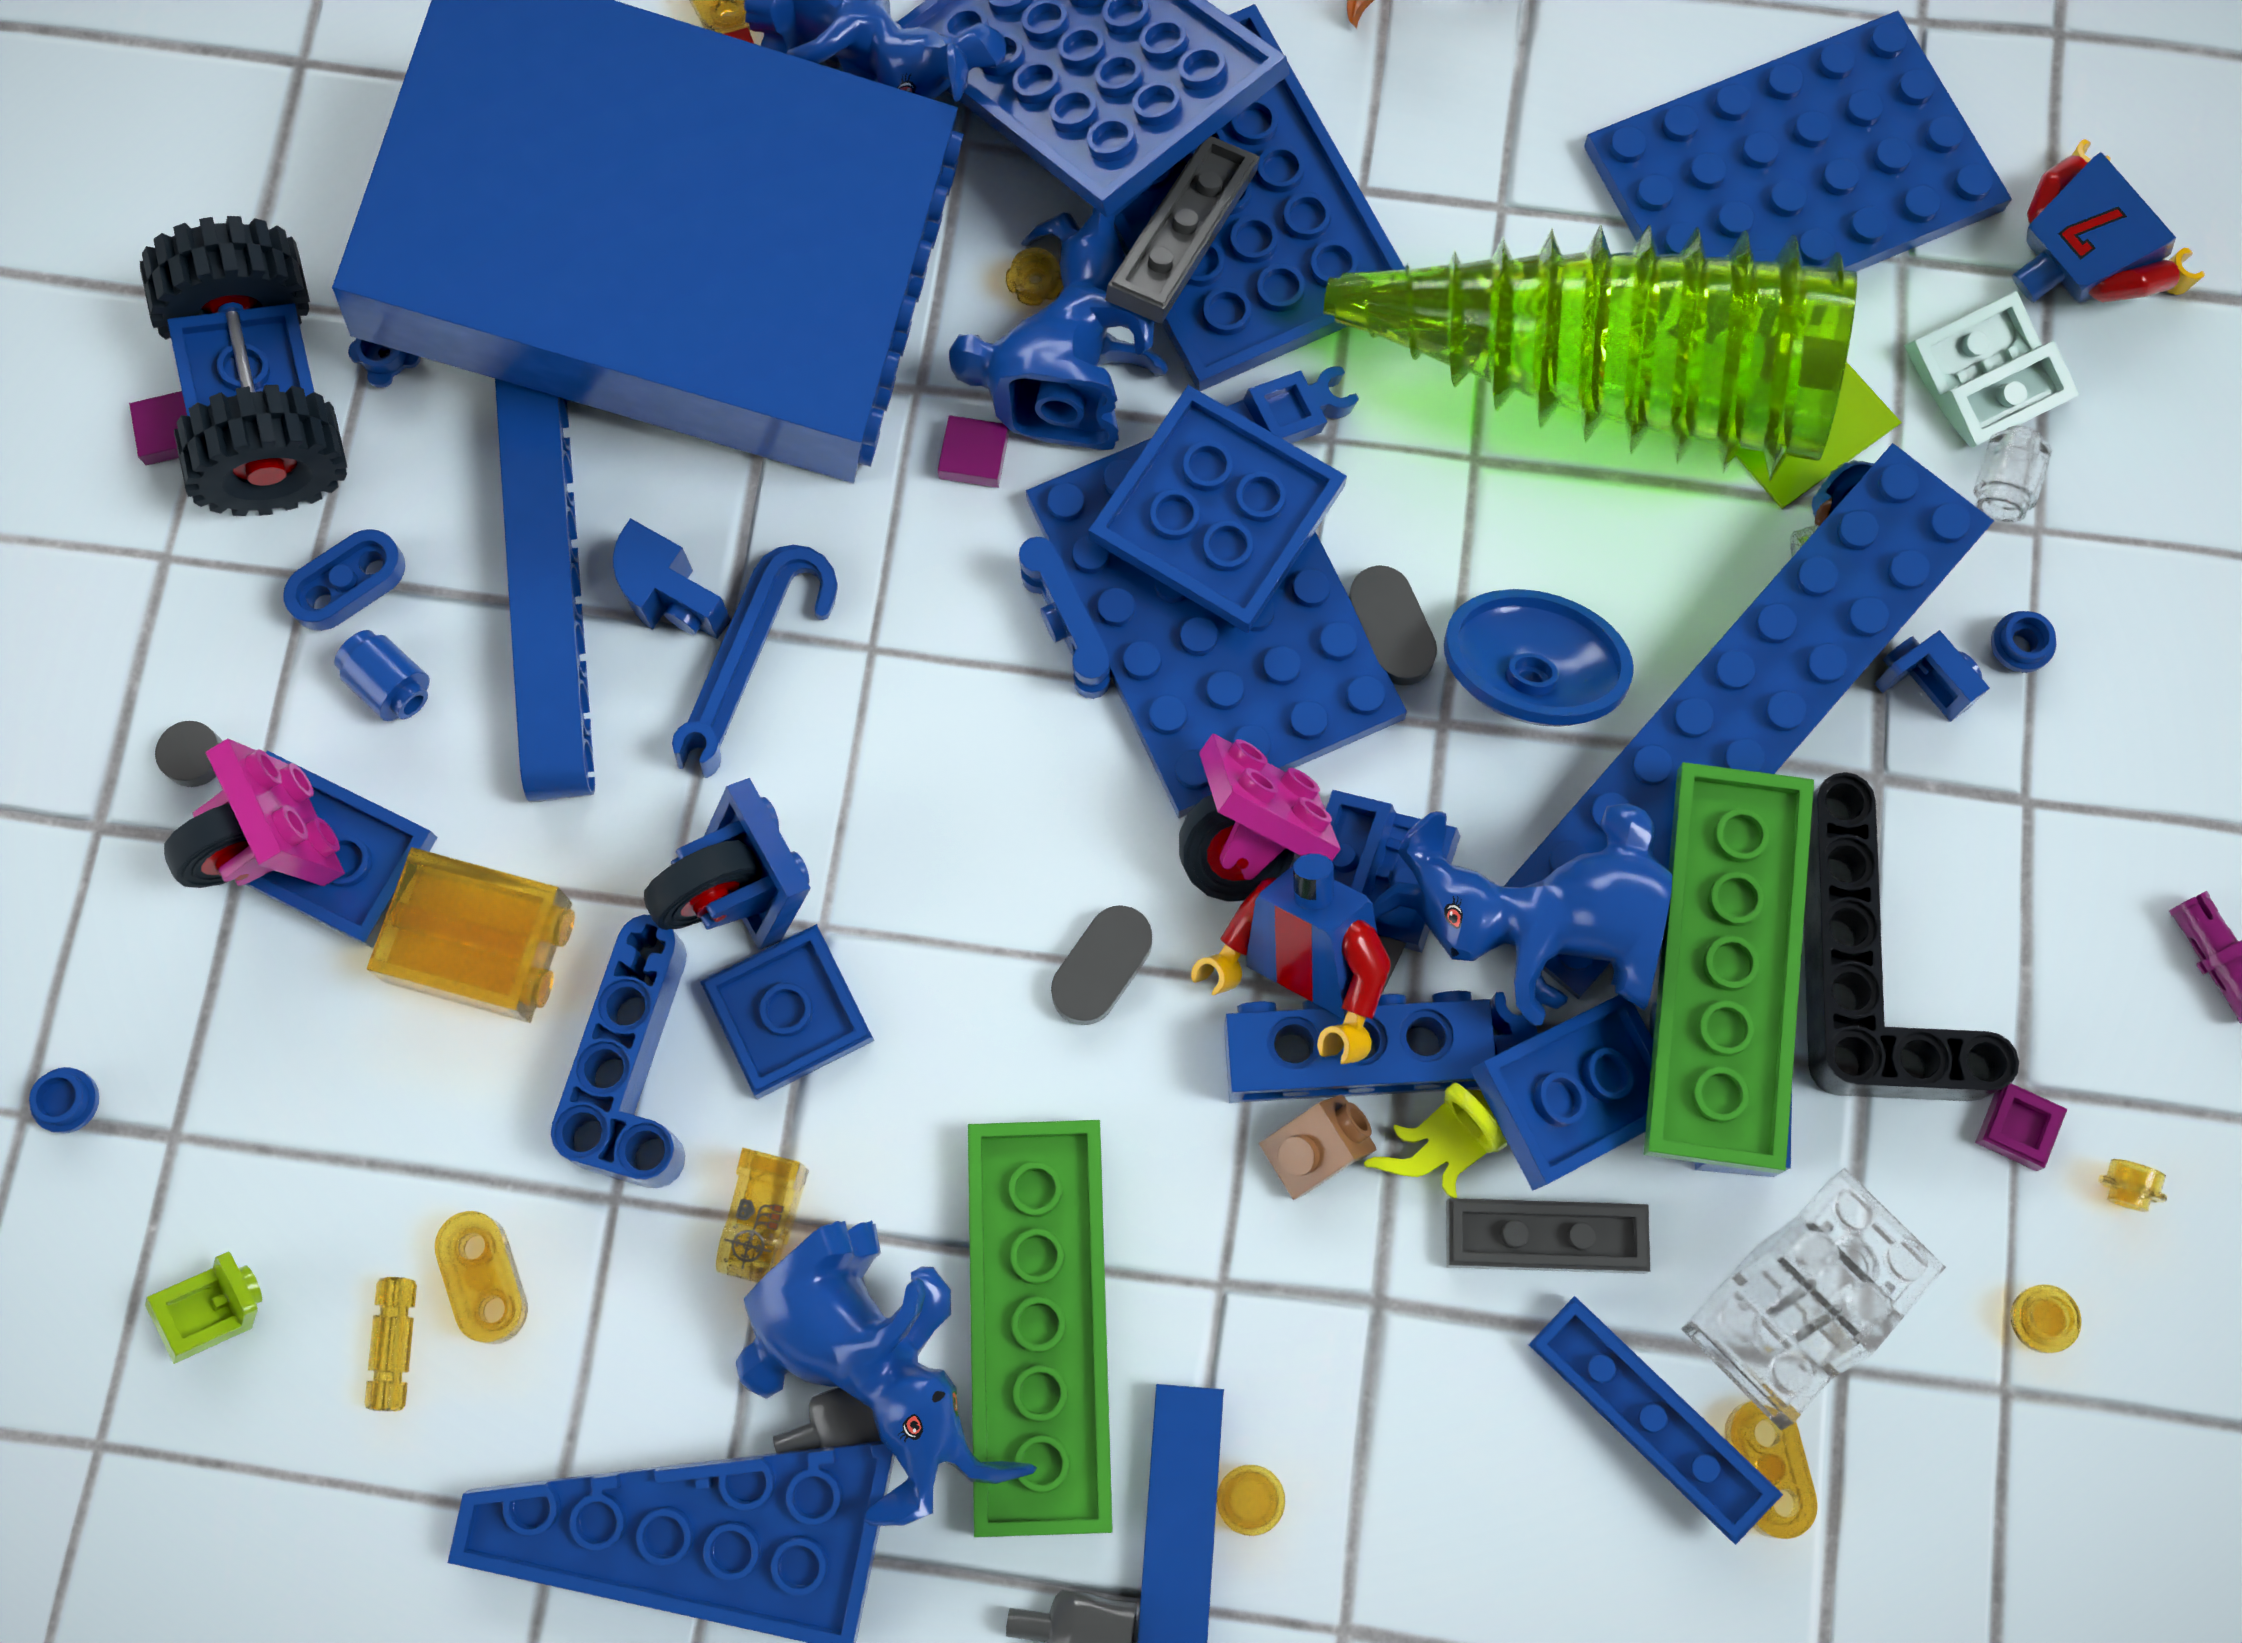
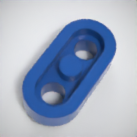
M366 529L355 532L291 575L283 592L285 606L290 614L308 629L316 631L332 629L397 586L405 571L403 553L393 539L382 531ZM383 561V566L378 572L366 574L367 567L372 562ZM331 595L330 602L325 607L314 609V604L319 597Z

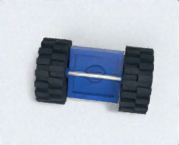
M227 216L226 223L214 224L213 217L199 219L200 226L190 228L186 223L174 226L175 235L172 237L164 233L159 234L153 239L155 248L146 246L143 250V261H139L140 272L152 326L158 329V334L165 340L171 338L187 416L181 415L178 419V429H174V436L188 497L192 496L193 502L200 507L208 504L210 511L219 514L229 508L232 510L233 516H246L249 510H258L259 516L273 514L272 509L284 507L286 511L298 508V502L304 500L313 504L322 499L321 491L334 492L339 487L338 481L345 480L347 475L346 468L348 467L334 407L330 402L324 403L323 396L314 392L300 324L302 323L300 316L308 315L310 309L308 302H310L299 251L293 237L287 238L286 231L277 225L268 230L267 222L254 218L249 225L243 224L241 216Z

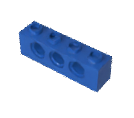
M1469 991L1440 992L1432 995V1002L1407 1004L1405 995H1381L1373 1019L1366 1018L1363 1025L1374 1043L1375 1054L1368 1059L1349 1064L1340 1063L1344 1051L1343 1048L1334 1056L1322 1057L1319 1054L1317 1043L1320 1033L1329 1026L1343 1024L1344 1019L1309 1000L1302 1003L1303 1009L1283 1011H1277L1276 1003L1274 1002L1243 1003L1237 1006L1238 1013L1226 1014L1224 1023L1229 1103L1330 1098L1339 1095L1348 1097L1445 1091L1452 1083H1458L1465 1089H1480L1470 1068L1495 1056L1490 999L1472 1000L1471 992ZM1416 1027H1424L1431 1030L1439 1040V1052L1431 1056H1422L1415 1053L1408 1045L1407 1031ZM1293 1034L1300 1036L1307 1042L1310 1048V1057L1300 1063L1286 1062L1277 1054L1274 1043L1284 1035Z

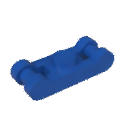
M1036 536L1029 538L1023 542L1019 549L1023 585L1032 593L1042 594L1047 606L1040 608V612L1046 628L1055 643L1063 639L1065 640L1073 656V680L1077 692L1085 698H1099L1110 687L1109 653L1054 545L1044 537Z

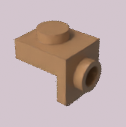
M1343 1095L1318 1102L1258 1143L1293 1200L1306 1195L1352 1163L1366 1158L1376 1151V1146L1370 1138L1372 1130L1368 1119L1355 1104L1348 1102Z

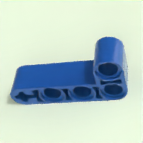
M644 914L632 918L623 926L617 937L555 1113L550 1135L553 1146L559 1154L583 1169L648 1188H661L670 1185L681 1174L686 1157L683 1145L663 1125L634 1114L686 965L687 953L684 943L674 930H665L658 927L651 915ZM657 940H659L665 947L662 954L651 953L646 961L640 954L642 948H653ZM645 975L654 983L653 986H648L643 982ZM632 998H643L645 1000V1011L642 1017L633 1024L619 1025L617 1013L621 1005ZM621 1059L624 1069L620 1080L611 1087L597 1088L595 1079L599 1067L608 1060ZM599 1121L602 1133L598 1144L591 1150L577 1152L574 1146V1136L578 1128L584 1123ZM662 1139L665 1146L662 1161L655 1168L639 1170L635 1161L639 1147L648 1140Z

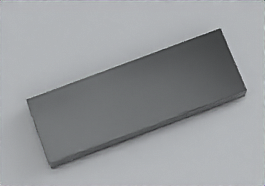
M1449 1198L1446 1201V1268L1646 1274L1650 1272L1649 1205Z

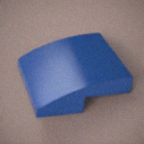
M1332 789L1326 811L1332 818L1330 823L1341 848L1332 861L1334 865V880L1366 895L1372 904L1382 893L1398 882L1419 885L1414 873L1397 852L1408 830L1421 819L1396 813L1391 803ZM1446 825L1443 854L1447 862L1452 864L1461 836L1457 827ZM1401 906L1382 915L1375 921L1378 936L1390 937L1406 943L1404 947L1406 949L1420 953L1423 952L1430 929L1416 910Z

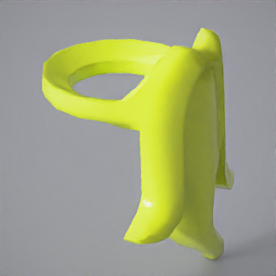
M1452 1083L1445 1090L1444 1103L1418 1127L1406 1128L1394 1125V1132L1401 1141L1416 1143L1428 1139V1142L1413 1157L1406 1159L1373 1157L1367 1159L1364 1162V1166L1395 1175L1420 1177L1442 1164L1448 1163L1442 1175V1189L1449 1197L1457 1198L1456 1180L1458 1175L1486 1153L1501 1151L1507 1146V1140L1481 1090L1465 1089L1458 1083Z

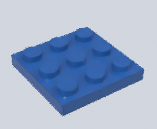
M1187 385L1089 528V540L1237 628L1249 633L1345 487L1347 476Z

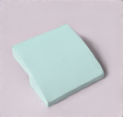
M2017 291L1904 345L1924 385L1947 420L1971 448L2079 396L2055 341L2044 345L2041 344Z

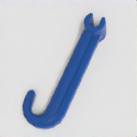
M793 544L772 550L763 556L754 568L689 720L680 726L673 735L672 746L679 769L684 768L688 754L695 748L704 749L699 759L704 778L715 774L720 767L722 758L720 753L721 744L789 585L795 576L801 573H810L817 577L820 581V587L814 609L815 616L819 620L829 618L835 605L838 584L834 568L824 555L810 547Z

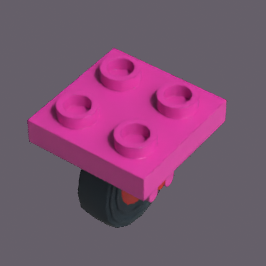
M1213 733L1199 752L1212 795L1203 798L1188 812L1179 832V857L1191 883L1209 897L1226 902L1244 901L1263 880L1271 877L1278 878L1289 869L1294 859V853L1300 856L1321 854L1333 861L1341 848L1330 823L1332 818L1325 810L1320 798V788L1317 783L1298 769L1288 768L1284 772L1271 765L1260 750L1244 740L1236 739L1234 743H1231Z
M228 738L205 752L223 790L193 812L194 818L176 829L164 843L165 860L177 882L185 887L204 888L235 880L238 886H243L275 870L324 887L345 874L335 853L340 849L339 841L331 827L317 816L309 799L314 794L312 785L305 773L296 764L285 763L269 756L263 750H254Z

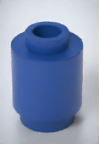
M363 630L351 636L339 648L334 664L340 670L341 681L383 720L408 719L425 705L428 699L429 676L387 636L375 635L371 630Z

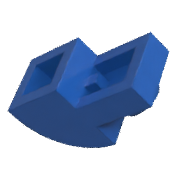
M630 518L616 541L613 554V568L619 587L635 615L652 630L664 614L671 623L689 634L695 635L700 629L718 639L731 620L722 598L688 579L693 569L683 547Z

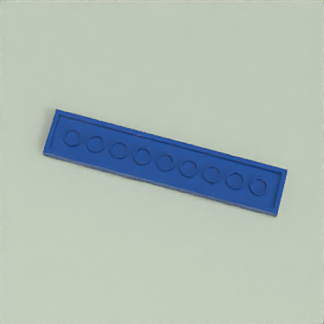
M1892 443L1504 887L1522 888L1542 881L1558 867L1580 854L1600 852L1607 847V837L1600 823L1606 807L1625 803L1645 810L1653 821L1655 839L1652 853L1669 870L1677 769L1682 762L1775 774L1985 533L1994 520ZM1558 954L1547 960L1543 970L1579 999L1611 961Z

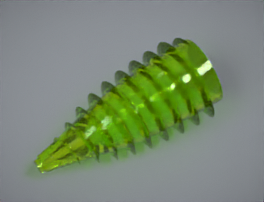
M1648 224L1632 252L1611 254L1602 225H1599L1584 252L1562 255L1553 228H1551L1538 254L1512 258L1503 236L1491 259L1461 264L1454 250L1447 265L1410 269L1407 263L1404 270L1342 273L1340 279L1329 277L1324 299V314L1334 316L1337 323L1368 332L1372 338L1380 336L1409 348L1413 360H1417L1424 354L1450 366L1451 380L1454 387H1457L1469 373L1490 382L1496 411L1501 409L1515 390L1535 400L1540 429L1546 425L1559 406H1563L1579 413L1585 443L1589 441L1603 420L1607 419L1624 425L1631 455L1649 430L1670 435L1677 465L1695 439L1716 444L1723 474L1741 448L1762 452L1770 482L1788 456L1819 461L1823 455L1834 420L1848 356L1856 304L1857 273L1852 270H1844L1840 252H1835L1824 267L1803 265L1796 235L1793 234L1772 262L1755 261L1747 230L1742 232L1726 257L1706 256L1698 226L1693 230L1678 254H1659L1651 226Z

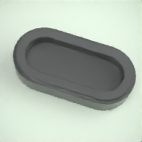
M1372 566L1361 571L1351 585L1349 598L1379 664L1387 671L1394 684L1411 685L1423 680L1433 667L1437 654V645L1408 580L1401 572L1389 566Z
M1123 905L1112 906L1101 911L1093 919L1059 967L1052 980L1051 993L1057 1012L1065 1020L1077 1025H1090L1104 1019L1113 1009L1149 957L1152 949V929L1148 920L1141 912Z

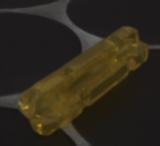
M385 1277L380 1278L376 1283L374 1305L380 1307V1314L373 1316L368 1371H373L374 1374L373 1381H366L364 1401L366 1409L372 1411L396 1412L403 1410L406 1405L408 1383L402 1382V1373L409 1372L414 1318L408 1316L409 1308H415L417 1290L416 1282L410 1278Z

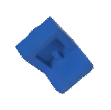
M1940 630L1921 644L1912 636L1892 650L1883 659L1889 668L1875 683L1878 689L1884 693L1910 674L1950 722L1968 710L1990 689L1982 679V673L1977 663L1966 653L1958 651Z

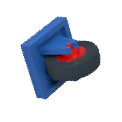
M747 778L726 786L704 837L690 842L675 851L678 857L671 861V866L655 877L644 890V902L653 921L658 927L665 930L680 929L699 922H703L706 930L742 919L758 950H762L782 941L811 887L809 886V873L803 859L797 852L789 850L779 832V821L773 805L766 797H760L751 779Z

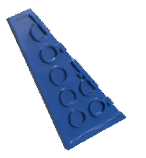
M882 1441L470 1489L462 1495L447 1563L807 1643H856L880 1526H870L864 1521L865 1513L870 1506L887 1495L895 1455Z

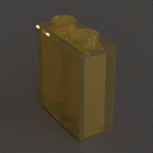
M411 847L366 969L387 984L531 1023L536 1007L543 1008L550 996L554 974L549 969L557 946L564 947L572 933L575 920L574 910H571L572 902L559 887Z

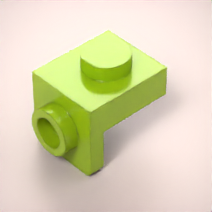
M228 1251L215 1257L212 1269L146 1297L145 1307L173 1364L252 1329L258 1311L257 1304L262 1302V1293L252 1270L247 1265L238 1268L232 1254Z

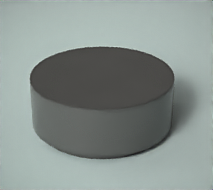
M197 721L176 723L169 727L159 738L155 749L156 763L167 777L179 785L197 787L207 784L216 777V774L205 752L221 743L222 739L203 723Z

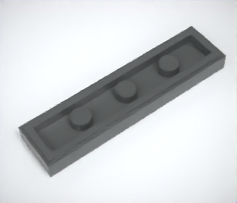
M1212 136L1200 144L1109 282L1105 300L1162 324L1256 174L1260 156Z

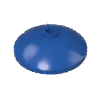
M1507 589L1476 596L1465 602L1454 612L1449 620L1443 646L1447 664L1460 684L1483 705L1501 715L1524 723L1560 727L1599 719L1612 712L1621 704L1626 697L1633 678L1634 665L1630 650L1624 639L1612 625L1585 606L1546 592Z

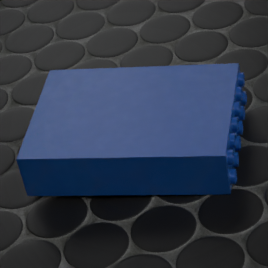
M431 0L332 289L351 337L854 483L859 464L871 467L884 412H887L895 385V375L900 356L903 357L915 305L919 301L926 277L931 249H934L943 217L942 212L946 197L950 194L958 164L957 160L964 137L963 133L954 131L958 107L615 0Z

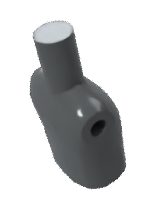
M840 1387L817 1394L811 1398L808 1405L810 1424L773 1436L776 1453L881 1441L874 1420L873 1410Z
M1061 1590L1055 1596L1049 1613L1010 1608L1006 1625V1637L1045 1643H1133L1137 1602L1107 1599L1085 1592Z

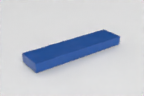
M1574 1296L1528 1344L1735 1545L1783 1495L1577 1297Z
M1156 1384L1137 1643H1207L1224 1389Z

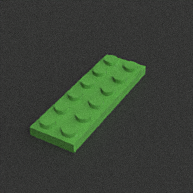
M1682 762L1677 769L1668 870L1672 874V891L1661 949L1643 1155L1776 1174L1786 1171L1814 779Z
M1100 1120L968 1124L973 1455L980 1462L1029 1463L1037 1467L1036 1471L1031 1475L998 1484L973 1482L974 1537L1113 1533Z

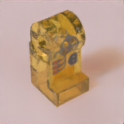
M742 1147L736 1170L738 1180L717 1251L716 1270L718 1273L758 1283L780 1262L784 1246L788 1245L809 1173V1169L801 1162Z

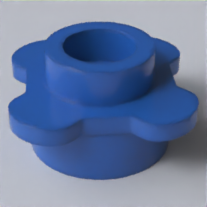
M358 338L350 344L348 349L350 359L356 364L363 365L368 372V381L377 388L389 386L395 375L405 368L416 367L421 360L420 356ZM386 350L390 351L389 356H387L386 358L380 357V354Z

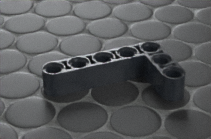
M1843 772L1828 777L1813 792L1804 913L1808 1067L1811 1078L1819 1088L1827 1093L1838 1096L1975 1101L2003 1089L2011 1084L2018 1074L2019 1058L2014 1046L2002 1035L1989 1031L1885 1027L1877 818L1874 791L1866 780L1856 774ZM1826 798L1838 799L1844 803L1849 811L1850 819L1842 820L1832 815L1827 808ZM1828 859L1840 860L1846 864L1851 871L1852 881L1847 883L1835 878L1829 871ZM1830 921L1843 922L1850 928L1854 937L1853 946L1843 945L1833 937L1830 930ZM1833 983L1844 984L1851 989L1856 998L1855 1010L1844 1009L1835 1001L1832 993ZM1835 1047H1844L1853 1052L1859 1065L1856 1076L1846 1074L1838 1067L1834 1058ZM1902 1049L1912 1051L1919 1056L1924 1067L1922 1079L1913 1077L1906 1072L1901 1062ZM1969 1052L1979 1055L1987 1063L1989 1069L1988 1081L1978 1079L1970 1071L1967 1062Z

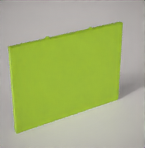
M1846 360L1832 420L1822 445L1819 442V432L1825 391L1766 382L1749 395H1743L1739 402L1708 423V426L1781 509H1784L1827 478L1831 471L1837 469L1839 465L1849 462L1902 423Z

